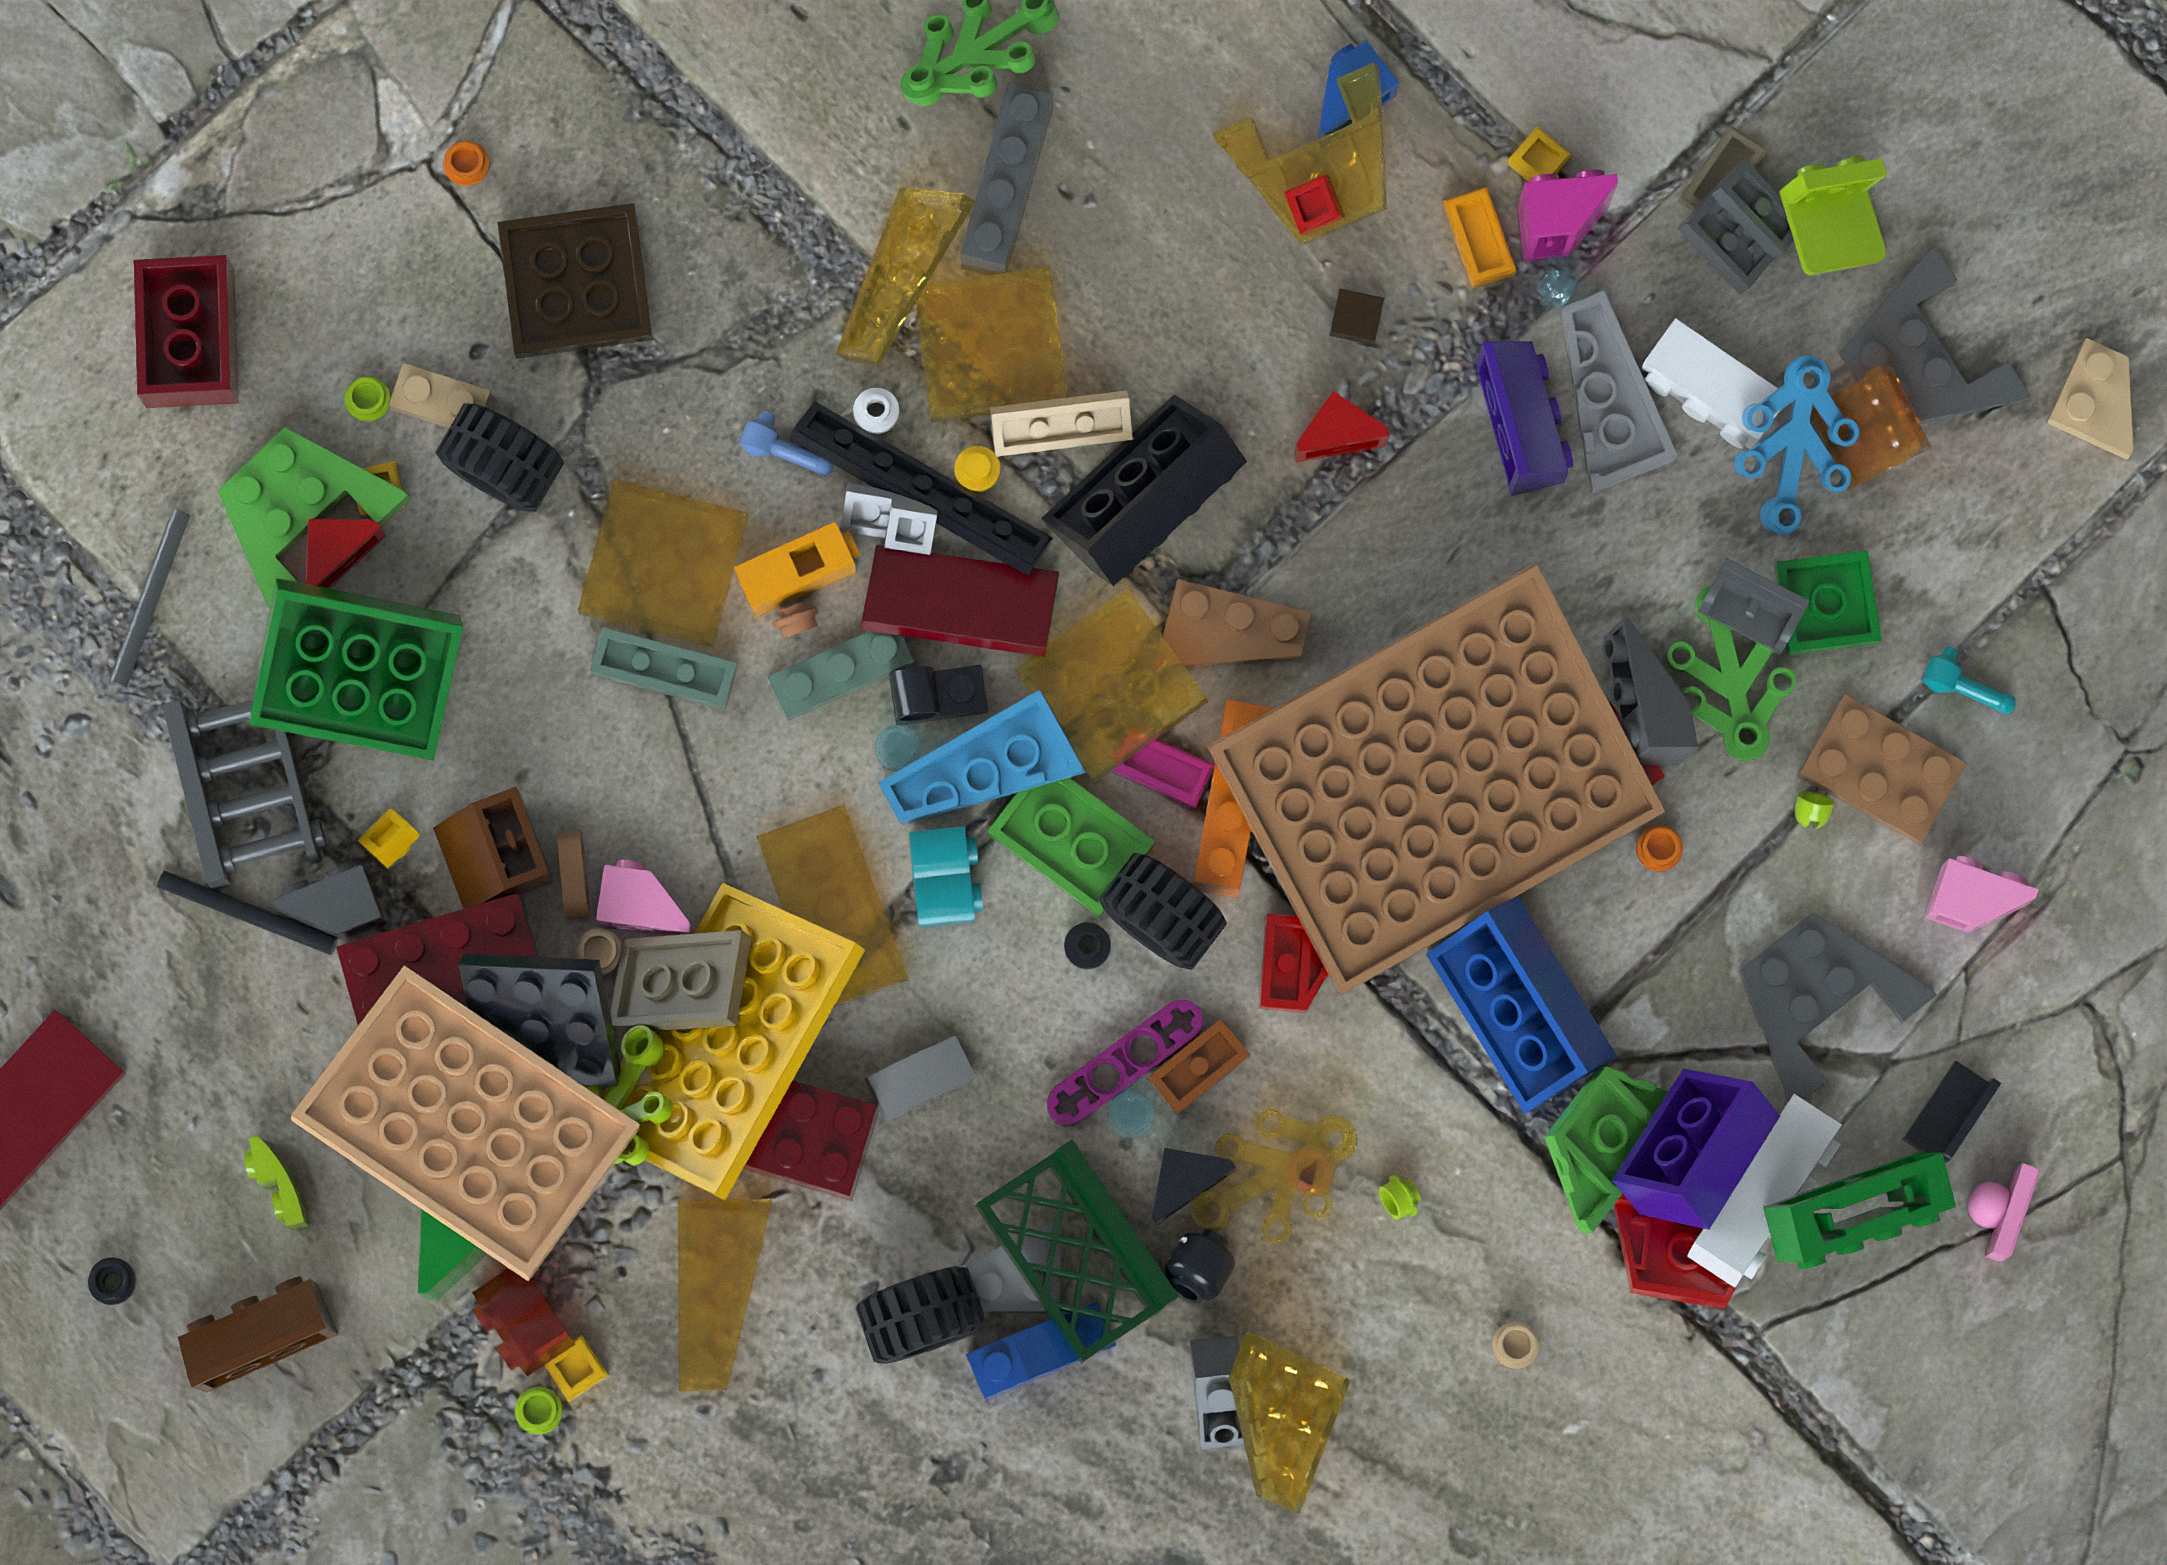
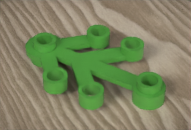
M962 0V7L966 16L953 54L941 60L944 46L953 38L954 30L947 16L942 14L931 16L925 21L923 26L928 40L921 61L918 65L910 68L901 79L900 87L903 95L917 106L932 105L939 101L944 93H972L976 97L991 95L997 88V81L992 69H1011L1015 73H1024L1029 71L1036 62L1032 48L1027 42H1015L1006 51L993 49L1025 29L1033 34H1043L1052 30L1059 21V13L1054 1L1022 0L1018 13L979 37L984 20L992 12L990 1ZM963 68H973L967 76L953 75Z
M1707 586L1698 594L1694 603V610L1699 620L1710 625L1720 671L1696 657L1693 647L1686 642H1676L1669 648L1666 653V663L1671 670L1685 672L1727 699L1731 716L1706 703L1705 694L1701 689L1690 686L1681 691L1684 696L1692 694L1698 698L1699 707L1691 709L1692 717L1698 718L1723 734L1724 747L1732 757L1741 761H1752L1762 756L1767 750L1770 743V732L1766 723L1782 698L1790 695L1795 689L1797 683L1796 676L1788 668L1780 667L1773 670L1767 679L1768 690L1752 713H1750L1746 693L1771 654L1775 652L1756 642V645L1740 668L1731 629L1698 612L1711 587ZM1675 650H1683L1688 654L1689 661L1686 664H1677L1672 658V653ZM1778 675L1785 676L1789 680V688L1786 690L1777 689L1773 683L1774 677ZM1743 729L1751 730L1755 735V742L1749 745L1742 743L1739 739V732Z

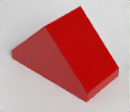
M1332 391L1297 441L1294 452L1295 461L1297 463L1386 447L1389 438L1388 428Z
M308 519L306 584L330 589L386 537L382 528L375 520Z

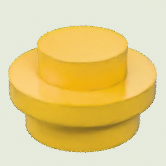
M968 447L958 455L955 461V477L961 486L972 492L989 490L996 484L1000 476L999 459L993 451L986 447Z

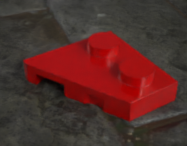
M1267 914L1264 926L1258 1009L1305 1013L1327 978L1328 973L1297 916Z

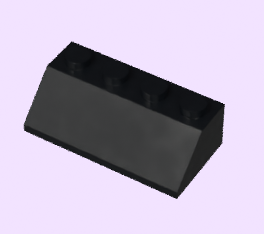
M1175 394L1132 433L1133 440L1122 442L1041 518L1092 572L1113 587L1121 579L1130 575L1136 565L1152 550L1163 544L1183 521L1196 513L1201 505L1222 485L1229 482L1235 473L1247 462L1220 423Z

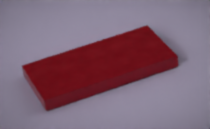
M876 545L861 630L1046 657L1059 572L1034 568L1031 574L1027 576L1004 563L936 553L927 555Z
M54 1010L0 1068V1210L126 1074L125 1071L57 1010Z

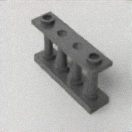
M180 700L161 704L205 880L212 889L216 890L231 886L229 872L235 871L236 865L305 847L306 854L313 863L323 861L319 848L327 846L324 830L320 819L312 820L290 732L275 730L277 736L275 741L207 758L206 754L199 756L195 739L202 737V732L249 720L252 700L196 714L195 710L188 712L187 707ZM282 758L288 785L221 803L217 799L210 800L206 783L212 782L213 776ZM294 803L300 829L230 847L228 843L221 844L218 827L224 826V821Z

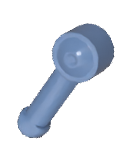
M763 411L758 419L746 423L738 444L744 448L747 454L753 457H770V455H774L824 477L832 472L834 464L805 448L778 438L779 435L773 426L774 414Z

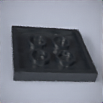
M483 954L463 955L458 967L468 1009L579 1084L617 1086L621 1066L600 960Z

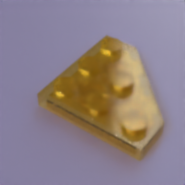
M1246 1332L1229 1375V1380L1255 1493L1259 1498L1300 1514L1351 1380L1265 1338Z

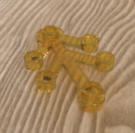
M1273 1109L1262 1111L1257 1116L1256 1128L1263 1137L1275 1140L1283 1135L1307 1142L1306 1145L1292 1153L1244 1142L1235 1134L1228 1133L1222 1135L1217 1140L1215 1146L1219 1158L1230 1159L1233 1164L1244 1161L1267 1168L1222 1195L1214 1191H1206L1199 1194L1191 1205V1216L1194 1222L1204 1230L1219 1231L1229 1223L1231 1212L1277 1185L1270 1213L1263 1220L1261 1231L1263 1236L1271 1243H1285L1292 1234L1289 1216L1301 1171L1316 1161L1318 1162L1312 1190L1304 1195L1302 1208L1312 1219L1322 1220L1328 1217L1333 1208L1329 1194L1337 1164L1347 1160L1354 1153L1358 1143L1355 1127L1341 1116H1327L1314 1125L1283 1117L1278 1111ZM1269 1117H1277L1279 1120L1278 1128L1273 1132H1266L1263 1128L1265 1120ZM1334 1132L1341 1133L1342 1143L1336 1148L1328 1147V1136ZM1229 1141H1236L1238 1143L1237 1153L1231 1157L1225 1156L1223 1153L1224 1145ZM1318 1196L1323 1197L1325 1200L1323 1210L1317 1213L1311 1212L1309 1207L1311 1200ZM1212 1205H1219L1221 1209L1220 1217L1215 1221H1208L1206 1218L1207 1209ZM1275 1221H1282L1284 1223L1283 1233L1278 1237L1270 1236V1225Z

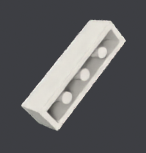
M1793 1094L1709 1230H1702L1687 1257L1733 1287H1736L1743 1275L1752 1280L1767 1257L1760 1249L1768 1237L1771 1238L1763 1207L1813 1188L1816 1180L1809 1175L1817 1163L1824 1167L1829 1164L1841 1145L1834 1137L1842 1124L1796 1094Z

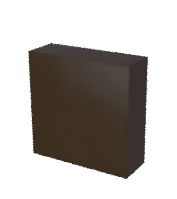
M1340 288L1329 336L1374 345L1384 297Z

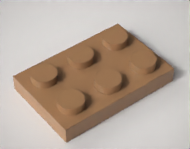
M1844 694L1797 776L1920 845L1967 763Z

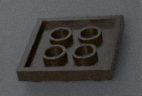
M634 203L497 222L516 359L653 340Z

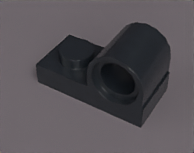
M981 664L934 671L933 667L919 666L897 670L890 674L889 680L896 726L988 713Z

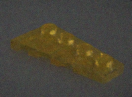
M906 187L899 188L837 348L836 354L850 362L880 365L976 201L964 193Z

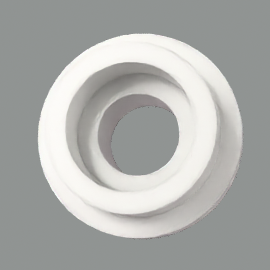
M867 389L855 400L853 406L854 419L859 427L871 434L885 433L894 427L899 418L898 401L886 389ZM873 403H880L885 407L884 413L878 417L871 416L867 409Z

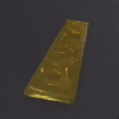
M773 1199L678 1200L680 1392L728 1391Z

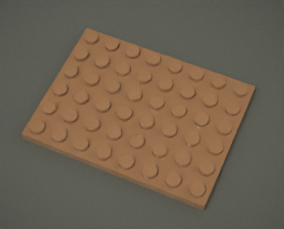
M1535 564L1530 565L1207 746L1337 992L1341 995L1472 922L1486 911L1509 901L1665 812L1538 565Z

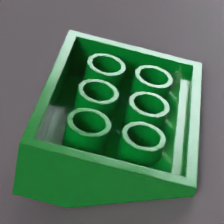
M276 578L266 622L249 725L434 761L463 631L460 615Z

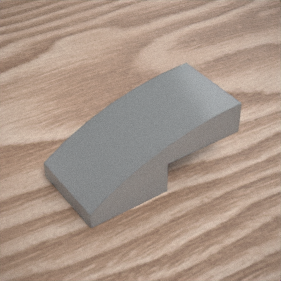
M848 482L840 531H850V533L885 538L884 548L930 555L938 511L896 493Z
M955 1035L868 1076L864 1080L878 1105L884 1121H887L925 1105L929 1100L970 1083L976 1078V1075Z

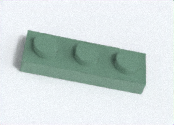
M602 627L590 667V673L598 677L725 710L738 665L737 662Z
M869 631L768 676L787 721H790L890 676L894 671L909 668L915 665V662L903 636Z

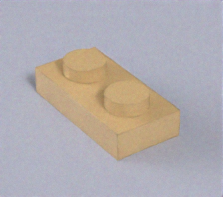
M403 363L388 406L392 411L450 428L463 404H478L488 408L492 393L488 389Z

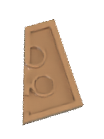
M1177 579L1155 670H1169L1172 667L1196 666V668L1214 666V664L1241 662L1252 664L1301 660L1312 612Z

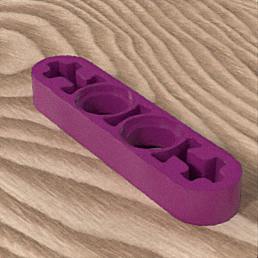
M1175 1000L1159 1010L1055 1086L1047 1099V1112L1050 1118L1056 1124L1063 1127H1073L1083 1122L1191 1043L1200 1034L1203 1025L1200 1009L1188 1000ZM1177 1010L1181 1015L1190 1012L1194 1017L1189 1024L1192 1030L1185 1033L1182 1029H1177L1170 1034L1168 1040L1174 1043V1045L1167 1049L1161 1035L1151 1027L1159 1023L1163 1031L1173 1023L1172 1012ZM1146 1036L1156 1043L1157 1054L1149 1062H1139L1132 1057L1130 1046L1136 1038ZM1102 1064L1114 1066L1120 1076L1118 1084L1110 1090L1099 1089L1092 1080L1093 1071ZM1080 1078H1084L1088 1091L1099 1100L1090 1104L1088 1096H1085L1076 1104L1077 1115L1072 1117L1068 1112L1059 1115L1055 1110L1060 1105L1058 1096L1064 1093L1070 1098L1079 1093L1081 1087L1075 1082Z

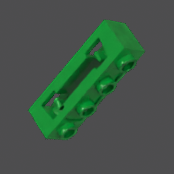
M1928 1152L1912 1153L1764 1206L1763 1209L1777 1262L1797 1263L1798 1269H1807L1826 1263L1825 1255L1835 1251L1837 1255L1860 1251L1865 1248L1863 1243L1865 1240L1874 1238L1875 1241H1883L1898 1237L1903 1234L1901 1227L1912 1224V1227H1922L1940 1221L1939 1213L1956 1208V1203L1943 1153ZM1887 1193L1889 1202H1904V1204L1897 1207H1878L1837 1223L1833 1222L1831 1212L1814 1213L1820 1209H1842Z

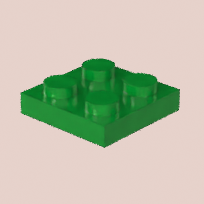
M1868 550L1778 561L1774 564L1776 584L1810 601L1788 644H1786L1787 656L1880 644L1882 638Z

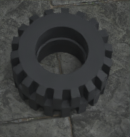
M469 403L463 404L435 451L444 466L472 486L513 508L530 512L537 511L564 465V461L559 453L530 430L494 410L482 405Z
M1133 853L1099 897L1104 911L1116 924L1150 951L1180 968L1194 969L1227 925L1220 909L1203 892L1170 867L1144 854Z
M958 1266L940 1269L897 1283L865 1297L855 1307L873 1361L883 1364L908 1359L949 1345L977 1333L987 1323L969 1269Z

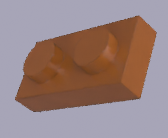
M1220 1018L1152 1073L1147 1080L1178 1116L1246 1061L1251 1054Z

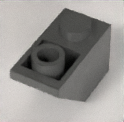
M346 863L336 866L326 872V879L311 885L308 880L295 882L282 889V896L273 899L276 908L283 915L343 941L387 924L368 872L362 865L354 867L352 863Z
M1237 1335L1190 1340L1201 1450L1248 1445L1244 1378Z

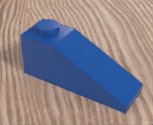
M1098 1302L1082 1307L1101 1311ZM1071 1313L1064 1314L1068 1323L1070 1322ZM1077 1315L1075 1333L1085 1348L1101 1338L1104 1320ZM1052 1320L1012 1334L966 1354L985 1402L1080 1362ZM1113 1342L1112 1344H1110L1098 1353L1115 1347L1116 1343Z

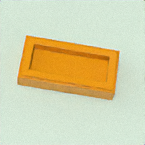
M1485 187L1444 200L1443 208L1472 289L1515 276L1517 271L1488 188Z

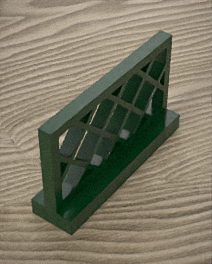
M1073 1139L975 1205L1081 1364L1152 1316L1157 1315L1172 1305L1179 1297ZM1049 1168L1061 1184L1058 1201L1032 1196L1035 1178ZM1027 1183L1026 1194L1014 1192ZM1066 1193L1074 1204L1065 1203ZM1003 1198L1024 1202L1020 1226L1001 1223L991 1206ZM1030 1203L1056 1209L1052 1233L1026 1228ZM1063 1210L1083 1216L1088 1224L1085 1240L1059 1235ZM1008 1232L1018 1234L1016 1244ZM1093 1233L1101 1244L1091 1242ZM1024 1236L1050 1241L1046 1266L1027 1262L1021 1253ZM1057 1243L1083 1248L1079 1273L1053 1268ZM1090 1250L1108 1253L1114 1262L1111 1280L1085 1274ZM1035 1272L1044 1274L1043 1284ZM1119 1272H1121L1127 1283L1118 1281ZM1051 1275L1077 1281L1073 1305L1054 1302L1048 1293ZM1084 1282L1110 1288L1105 1312L1079 1307ZM1116 1289L1135 1293L1145 1309L1132 1318L1112 1314ZM1061 1311L1071 1313L1069 1323ZM1077 1315L1104 1320L1101 1338L1085 1348L1075 1333ZM1110 1322L1122 1324L1108 1333Z

